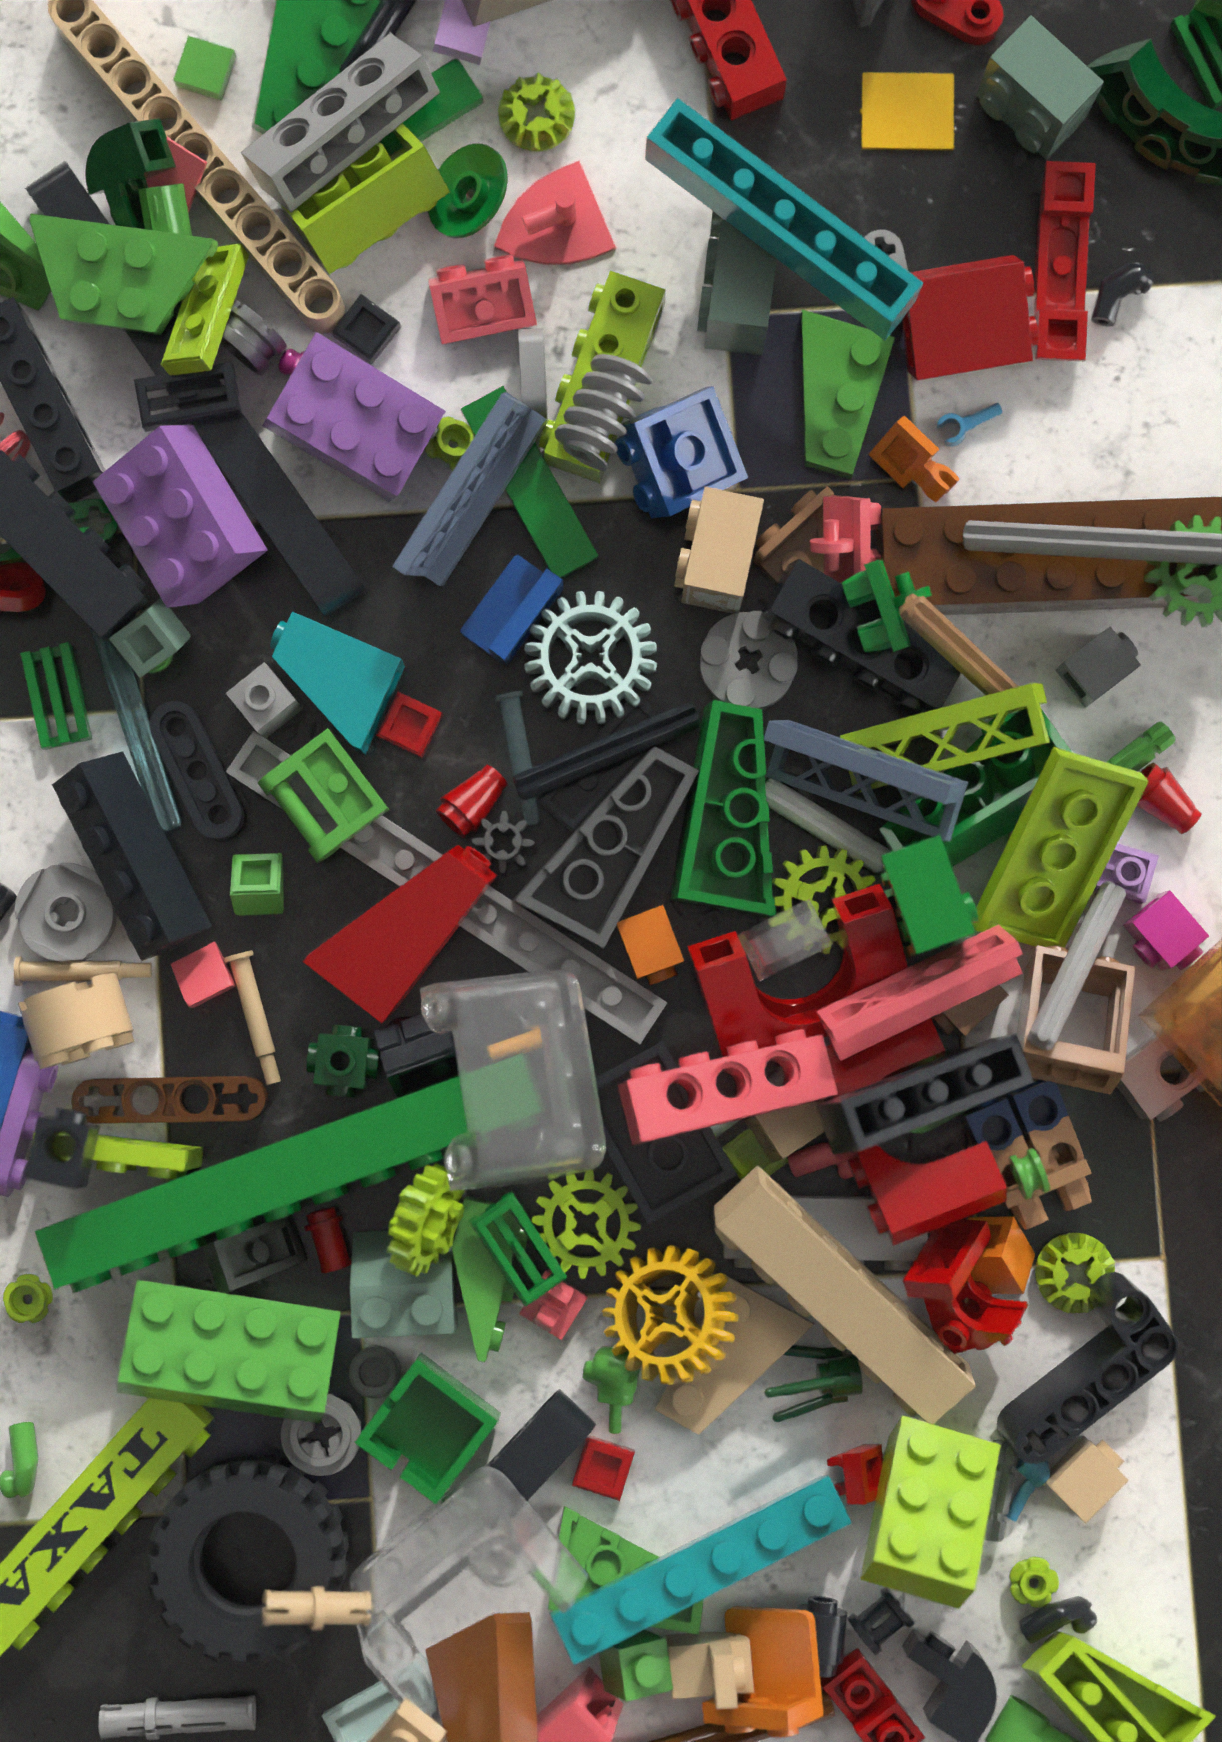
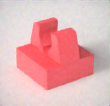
M545 1270L542 1278H547L551 1273ZM563 1280L528 1306H523L519 1314L562 1340L587 1300L588 1295Z

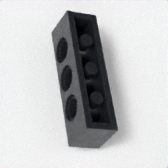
M11 297L0 303V382L54 490L67 503L76 502L98 491L93 481L106 470L28 315L14 297Z
M800 559L787 565L760 614L761 617L770 621L768 629L779 637L794 642L796 637L813 647L810 653L814 657L830 666L837 667L838 663H841L855 671L853 675L855 681L877 692L881 687L897 696L895 703L899 707L914 715L942 708L961 674L905 621L903 622L911 646L894 652L892 647L884 650L870 651L866 655L858 653L852 645V634L858 626L882 618L878 605L869 601L850 608L841 583ZM813 604L823 606L828 612L829 623L824 630L813 626L809 619V610ZM899 653L906 655L912 662V674L907 680L898 676L894 669V661Z
M1017 1034L987 1039L816 1105L833 1154L861 1151L1033 1083L1034 1081L1025 1056L1022 1054L1023 1050Z

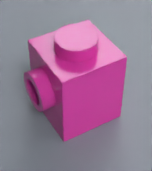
M1170 890L1159 893L1122 925L1135 939L1136 943L1132 947L1139 958L1150 968L1157 965L1160 970L1172 969L1176 965L1181 971L1189 966L1204 952L1199 945L1209 937L1208 933Z

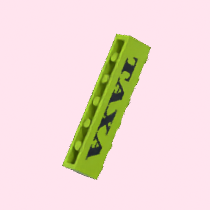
M148 1398L0 1564V1656L11 1646L20 1651L41 1628L34 1622L46 1606L54 1613L74 1591L75 1588L68 1582L78 1570L82 1568L88 1574L108 1553L109 1550L103 1545V1542L111 1533L116 1530L123 1535L140 1517L143 1511L136 1505L149 1491L157 1497L177 1475L171 1468L176 1460L183 1453L191 1459L206 1443L211 1435L205 1428L214 1419L206 1409L200 1405Z

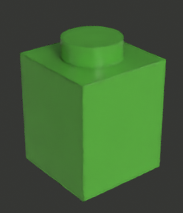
M644 1629L599 1652L605 1692L628 1702L673 1690L666 1638Z

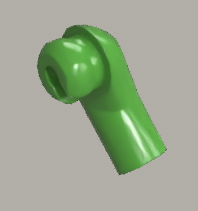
M32 1422L17 1423L8 1427L13 1470L4 1471L0 1475V1490L6 1498H13L17 1495L23 1498L29 1495L35 1487L38 1449L35 1426Z

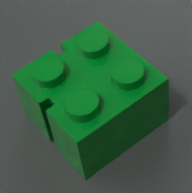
M421 1352L389 1397H387L360 1433L355 1443L390 1470L396 1465L400 1456L404 1455L409 1459V1462L399 1477L437 1505L498 1423L501 1412Z

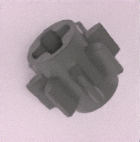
M502 811L500 823L494 825L483 818L481 822L487 831L484 838L472 839L473 845L486 848L487 853L484 856L490 862L492 860L499 862V870L502 875L506 874L507 863L516 861L518 865L525 867L526 862L521 856L523 848L530 849L535 847L533 840L522 839L520 835L526 829L528 823L523 820L516 826L509 824V817L506 811ZM498 832L503 836H508L511 832L516 836L512 839L515 850L510 854L504 850L496 854L492 852L496 846L493 839L495 834Z

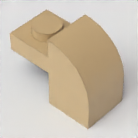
M699 1632V1635L691 1633L666 1635L673 1683L672 1699L713 1696L716 1708L726 1709L738 1707L737 1694L754 1692L751 1648L748 1637L727 1632Z

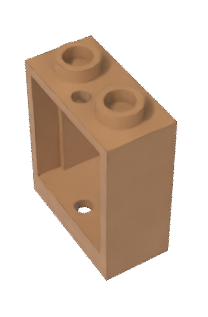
M1037 945L1025 967L1017 1036L1023 1050L1022 1054L1025 1056L1032 1078L1111 1095L1124 1075L1135 966L1121 964L1111 957H1096L1082 986L1081 991L1109 997L1103 1050L1057 1040L1053 1048L1046 1051L1032 1045L1028 1041L1027 1035L1038 1014L1041 982L1053 984L1069 950L1060 946L1043 947Z

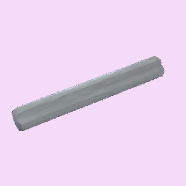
M1106 881L1098 889L1027 1035L1028 1041L1032 1045L1047 1051L1052 1049L1126 897L1123 887Z

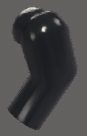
M1076 1596L1047 1604L1021 1619L1019 1625L1024 1637L1033 1644L1069 1623L1074 1632L1086 1633L1097 1624L1098 1619L1096 1613L1091 1610L1092 1603L1081 1596Z

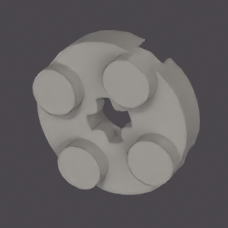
M762 611L734 613L717 622L708 632L701 646L700 674L706 689L717 701L765 709L778 702L788 692L798 668L797 648L795 642L785 640L768 629L770 621L760 616ZM747 649L750 653L757 651L760 654L761 659L757 662L759 669L757 673L751 674L747 668L741 671L736 668L735 664L740 660L739 651Z
M60 863V865H52L35 872L25 881L15 902V917L18 919L19 929L23 934L21 936L25 944L36 954L53 961H84L90 958L107 944L117 923V913L109 897L106 895L97 873L88 867L76 863ZM70 899H73L77 903L75 911L79 913L78 918L75 922L68 921L63 927L58 924L60 915L54 911L55 906L58 903L66 905Z

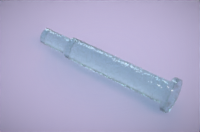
M523 691L494 696L495 702H500L514 776L532 768L519 699L524 697ZM535 797L528 800L521 799L524 820L528 823L527 826L539 824L540 820Z

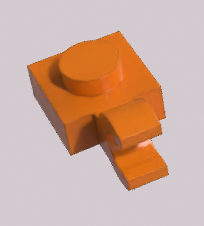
M905 415L890 428L868 454L902 488L914 480L934 502H938L960 480L949 467L931 460L940 449Z

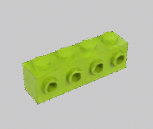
M611 270L605 285L596 284L588 307V312L594 313L589 330L582 328L579 330L572 350V357L578 358L572 376L564 373L557 390L555 402L561 403V407L556 421L548 419L549 421L540 437L539 447L545 449L544 459L548 466L599 484L601 483L605 471L587 466L567 453L556 440L554 432L559 425L566 424L563 415L569 407H575L573 396L577 390L584 389L582 378L587 372H593L591 361L596 355H614L627 359L641 368L643 367L665 306L666 289ZM618 417L617 421L622 423L624 418ZM609 434L608 438L615 444L617 435ZM600 451L599 456L608 463L611 453Z

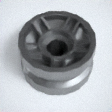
M234 300L220 344L243 365L257 375L262 376L270 367L268 361L273 355L280 356L287 348V344L274 329H270L262 322L264 319L245 304L240 307L241 303L238 300Z

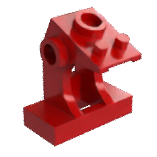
M960 1219L933 1230L903 1279L907 1296L923 1298L933 1330L938 1335L940 1341L953 1354L971 1349L984 1350L999 1341L1003 1346L1008 1345L1013 1340L1012 1334L1015 1329L1022 1324L1021 1318L1028 1307L1027 1301L1003 1300L992 1297L989 1288L980 1282L974 1281L971 1275L974 1266L992 1237L987 1220Z

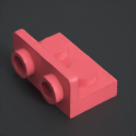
M502 255L486 259L484 261L485 268L466 271L465 265L461 264L444 267L436 271L437 277L429 279V287L441 344L537 325L526 266L523 260L514 261L513 255Z

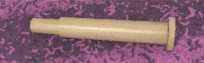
M250 950L223 959L225 963L230 962L255 1055L259 1057L266 1085L280 1082L281 1079L273 1054L275 1048L249 959L250 956L254 955L253 951Z
M16 956L14 960V982L16 986H22L23 981H92L91 977L108 973H116L118 980H122V978L152 977V963H122V961H23L22 956Z

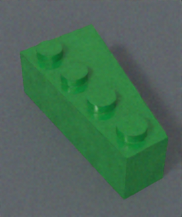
M712 700L704 706L693 766L699 772L689 789L669 900L764 918L774 917L776 912L775 898H773L771 873H773L772 852L770 853L768 822L770 821L765 788L766 762L762 709Z
M1028 709L1008 713L999 731L1015 740L1034 736ZM1043 710L1042 714L1050 743L951 768L943 772L945 775L968 782L951 839L949 841L942 840L952 867L1014 830L1053 747L1072 752ZM994 717L988 724L992 725L996 717ZM982 729V735L965 752L977 751L987 731ZM994 737L989 747L1004 744L1005 742ZM926 797L918 799L916 804L924 820L940 826L946 804ZM907 806L899 810L900 812L910 815ZM887 821L880 828V832L891 852L932 838V836L891 821Z

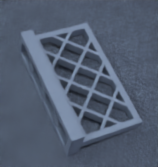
M502 393L392 567L404 575L426 576L439 586H443L549 420L509 393Z

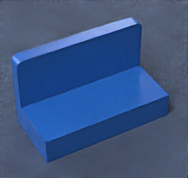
M514 556L461 628V634L507 667L531 635V626L533 624L538 625L542 620L541 612L545 608L550 609L564 590L563 579L549 569H546L543 573L521 556Z

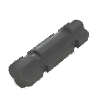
M993 1440L992 1442L1000 1444L984 1540L1001 1542L1004 1539L1007 1524L1003 1516L1008 1515L1015 1479L1012 1467H1017L1018 1456L1006 1441Z

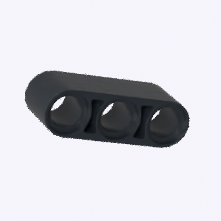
M558 1389L481 1470L459 1497L495 1532H498L586 1439L596 1426V1423L561 1389Z

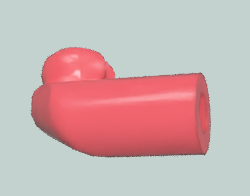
M821 1142L793 1152L788 1156V1163L796 1178L836 1165L839 1177L848 1179L853 1177L847 1160L854 1158L855 1155L853 1152L833 1154L830 1144L828 1142Z

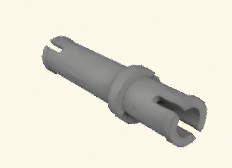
M255 1695L160 1702L158 1697L147 1698L146 1703L103 1704L99 1711V1734L101 1739L123 1736H146L147 1740H158L160 1735L172 1733L255 1730L257 1716Z

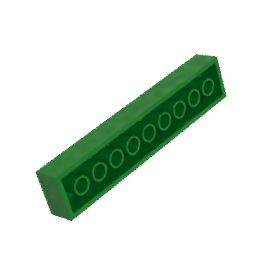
M519 1054L43 1227L34 1232L54 1290L70 1284L74 1294L113 1279L110 1269L115 1267L119 1268L120 1274L123 1276L160 1262L157 1254L159 1251L167 1249L169 1258H173L207 1244L205 1235L215 1231L219 1241L255 1227L252 1220L255 1216L263 1214L266 1223L291 1215L302 1210L299 1200L307 1197H312L315 1206L349 1193L346 1183L360 1179L362 1187L365 1188L396 1176L393 1166L408 1161L411 1170L439 1161L443 1158L440 1149L456 1144L458 1152L461 1153L488 1143L490 1141L488 1132L504 1126L506 1134L510 1135L535 1126L537 1124L535 1114L543 1112L544 1108L525 1055Z

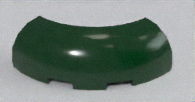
M1151 39L1116 49L1099 57L1087 66L1104 81L1096 97L1098 105L1111 124L1117 122L1122 130L1136 143L1134 149L1164 170L1170 166L1183 173L1196 176V182L1222 186V112L1215 111L1195 101L1175 84L1162 66Z

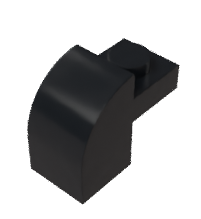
M912 1629L902 1645L907 1657L940 1679V1682L922 1708L928 1721L958 1742H978L989 1725L996 1708V1684L989 1667L978 1650L967 1640L955 1657L952 1654L956 1648L938 1634L929 1631L925 1637Z

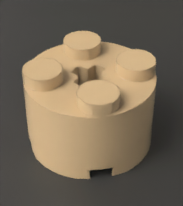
M116 973L91 977L92 984L87 985V982L78 984L72 982L30 996L24 999V1002L18 1003L32 1052L40 1070L59 1064L62 1066L91 1057L90 1053L103 1049L107 1051L135 1042L132 1034L134 1031Z

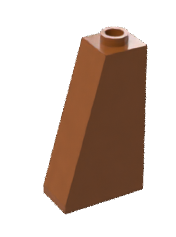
M530 1612L493 1613L425 1649L443 1728L447 1730L445 1735L447 1742H538L533 1630Z

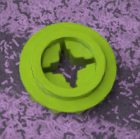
M538 72L532 77L522 78L518 76L512 86L504 89L498 107V118L500 127L510 142L521 149L540 152L558 146L568 137L575 121V106L571 92H568L561 85L558 78L553 80L543 77ZM546 97L545 113L550 116V119L537 116L534 121H530L527 125L528 109L523 103L536 106L539 101H543Z
M1082 1233L1060 1235L1047 1243L1038 1256L1035 1267L1038 1289L1049 1304L1063 1312L1090 1313L1094 1309L1090 1301L1092 1286L1088 1288L1085 1285L1074 1282L1061 1290L1066 1284L1065 1281L1069 1273L1065 1269L1066 1266L1060 1260L1063 1258L1067 1262L1080 1265L1083 1261L1087 1262L1091 1258L1087 1263L1088 1267L1085 1269L1084 1274L1092 1286L1100 1276L1115 1272L1116 1262L1105 1245L1094 1237Z

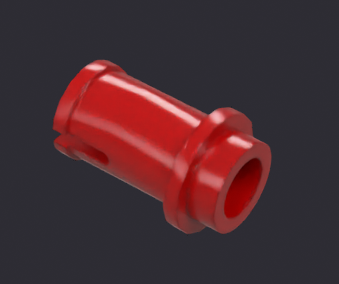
M335 1206L307 1214L308 1224L304 1226V1229L311 1232L321 1266V1273L336 1271L351 1265L352 1260L349 1258L339 1224L340 1221L344 1220L342 1214L337 1215Z

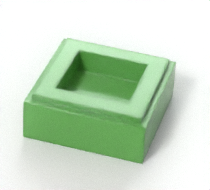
M188 35L173 79L176 87L222 101L237 57L234 49Z

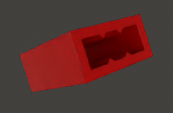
M1014 255L910 272L923 282L916 302L902 319L908 372L916 380L1033 361L1032 346L1038 345L1039 334L1036 319L1034 316H1029L1027 297L1034 295L1033 274L1029 266L1025 267L1024 261Z

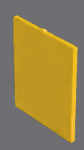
M862 73V109H860V113H862V149L953 150L954 74Z

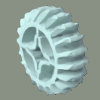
M602 591L596 592L595 605H586L584 592H577V607L571 609L564 597L559 598L557 604L562 614L558 617L551 610L545 608L541 615L549 625L548 629L533 624L530 628V633L535 638L541 640V643H526L524 648L526 654L539 657L537 660L525 663L526 673H542L541 676L530 683L532 691L539 692L549 688L550 690L542 699V704L548 708L560 699L562 703L559 706L558 716L562 719L569 715L572 707L578 708V724H585L587 710H595L597 723L604 724V708L611 706L617 718L623 717L624 709L620 700L624 698L632 706L637 707L640 703V698L632 690L633 687L642 691H649L651 688V682L640 675V672L653 673L656 672L657 668L656 662L642 658V656L651 655L657 650L655 642H640L641 639L651 632L649 624H641L633 628L632 625L639 617V611L636 608H632L624 616H621L619 613L623 607V599L620 597H616L613 600L610 608L603 607L605 599L604 592ZM583 621H599L611 627L608 630L605 628L598 635L590 637L584 636L570 626ZM623 636L628 642L632 653L631 667L624 679L616 672V668L609 661L610 653ZM559 637L573 657L570 664L565 668V673L557 680L550 668V653L554 642ZM579 647L590 653L602 648L603 653L599 654V661L602 662L603 669L600 666L596 667L591 662L585 667L581 666L579 668V663L582 662V654L579 653ZM586 679H596L612 689L607 693L594 696L580 695L570 691L573 686L577 687Z

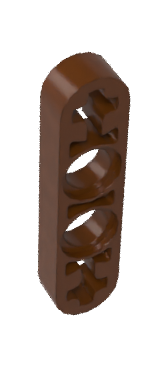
M250 1076L99 1078L85 1080L80 1083L72 1094L71 1104L73 1110L87 1113L86 1123L227 1122L256 1119L267 1108L269 1095L263 1082ZM216 1084H224L222 1094L240 1093L242 1084H248L249 1092L257 1093L258 1101L249 1105L248 1113L242 1112L240 1104H222L224 1114L218 1115L216 1111L220 1098ZM124 1085L121 1097L124 1116L117 1115L120 1105L102 1106L99 1108L98 1115H94L93 1107L84 1105V1097L92 1095L94 1087H98L99 1094L102 1096H120L117 1086ZM191 1085H200L207 1091L209 1097L208 1106L198 1114L187 1111L182 1103V1095ZM141 1086L152 1087L159 1097L158 1107L148 1115L136 1111L132 1102L133 1094Z

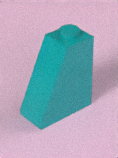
M292 612L287 623L280 621L273 633L270 642V648L274 649L273 659L357 752L366 755L405 668L402 659Z

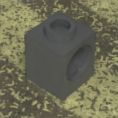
M1110 626L1065 660L1055 670L1086 708L1140 667L1141 664L1135 658L1138 656V650L1130 638L1123 632L1117 634Z

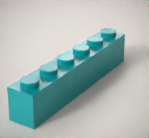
M679 98L675 100L647 135L645 160L884 341L916 302L923 285L921 280Z
M829 1475L819 1476L549 1614L571 1662L575 1665L834 1533L852 1522Z

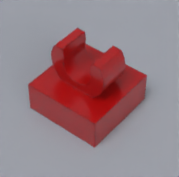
M863 1444L827 1459V1466H839L844 1470L845 1482H838L833 1485L839 1496L846 1494L847 1505H866L876 1500L883 1465L882 1444Z

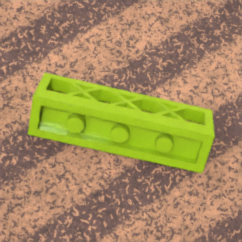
M1030 683L840 735V738L874 750L878 749L885 754L916 764L903 756L912 739L925 736L939 744L929 764L921 766L940 772L1050 743L1040 706L1047 703L1043 684ZM1028 709L1034 736L1015 740L999 731L1008 713ZM996 717L992 725L983 721ZM973 723L987 731V734L977 751L967 753L950 742L960 726ZM948 730L944 738L935 734L941 731ZM994 737L1005 742L1004 744L989 747ZM900 743L896 751L888 747L889 745ZM946 749L957 755L941 760ZM849 770L852 785L854 786L858 782L853 772ZM877 781L871 784L870 786L872 789L887 786L889 784Z

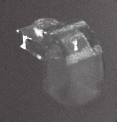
M810 899L738 935L745 954L759 981L832 945Z

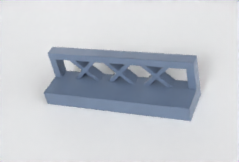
M791 720L768 722L764 740L776 745L766 777L929 836L935 837L940 835L943 841L951 839L968 782ZM789 750L808 755L814 768L801 775L784 770ZM836 765L853 772L858 784L845 791L836 789L826 769ZM817 774L821 783L813 781L809 778ZM881 781L898 788L903 800L890 807L880 805L870 785ZM861 790L865 799L853 794ZM926 797L946 804L940 826L924 820L916 804L918 799ZM907 806L910 815L898 810Z

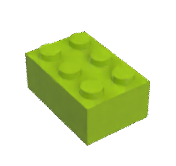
M902 1415L888 1436L859 1580L960 1609L976 1588L1000 1444Z

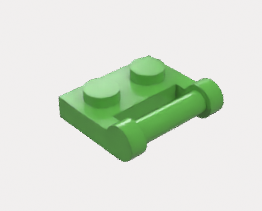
M328 728L268 772L258 782L266 796L273 795L309 843L311 848L308 852L317 863L331 856L344 843L390 810ZM299 773L337 823L338 827L330 833H325L289 785L288 781Z

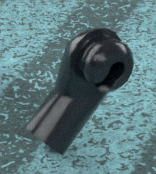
M1130 262L1104 277L1100 283L1091 321L1101 326H1114L1121 299L1131 293L1135 295L1147 293L1154 281L1152 272L1146 269L1142 263Z

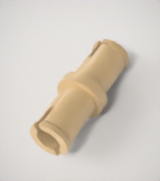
M311 1587L310 1592L264 1591L263 1603H266V1607H262V1622L264 1626H270V1624H309L311 1630H322L324 1624H362V1626H369L371 1614L366 1611V1609H372L370 1591L325 1592L324 1587Z

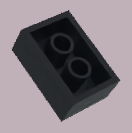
M663 1041L574 1090L648 1225L737 1176L711 1127L632 1145L618 1085L626 1080H630V1070L659 1063L661 1072L677 1069L678 1067ZM671 1083L666 1092L667 1100L672 1107L684 1110L688 1104L687 1091L681 1085Z

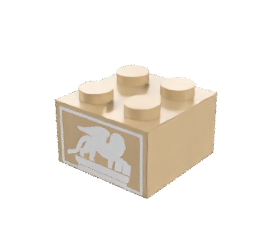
M710 487L704 488L702 501L692 499L684 539L693 541L691 550L681 548L674 587L683 589L681 603L732 614L740 611L764 499Z

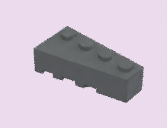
M657 747L649 750L512 901L592 945L604 948L699 770Z

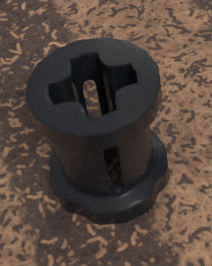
M886 1587L880 1590L881 1597L860 1615L851 1614L847 1618L861 1640L876 1656L882 1651L881 1645L903 1626L910 1628L915 1624V1621L901 1602ZM885 1614H891V1616H889L876 1628L873 1629L871 1627Z

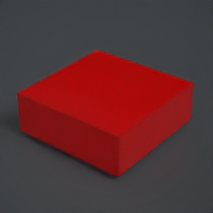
M397 692L376 736L415 756L423 758L443 713Z
M588 1435L582 1449L572 1486L620 1501L635 1450Z

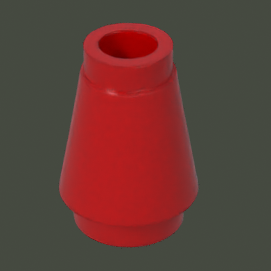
M1155 762L1147 765L1140 772L1149 782L1137 807L1171 828L1176 829L1180 834L1186 833L1198 822L1202 813L1196 808L1168 767L1161 769Z
M486 765L481 771H478L441 797L442 804L436 809V813L453 832L465 838L470 831L475 833L478 831L482 824L481 820L487 817L502 791L508 786V783L496 769Z

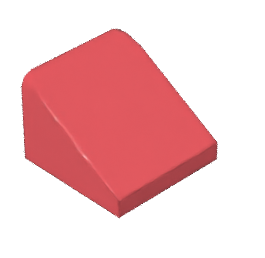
M216 942L170 964L188 1008H195L236 987L235 979L227 963L224 962V957Z

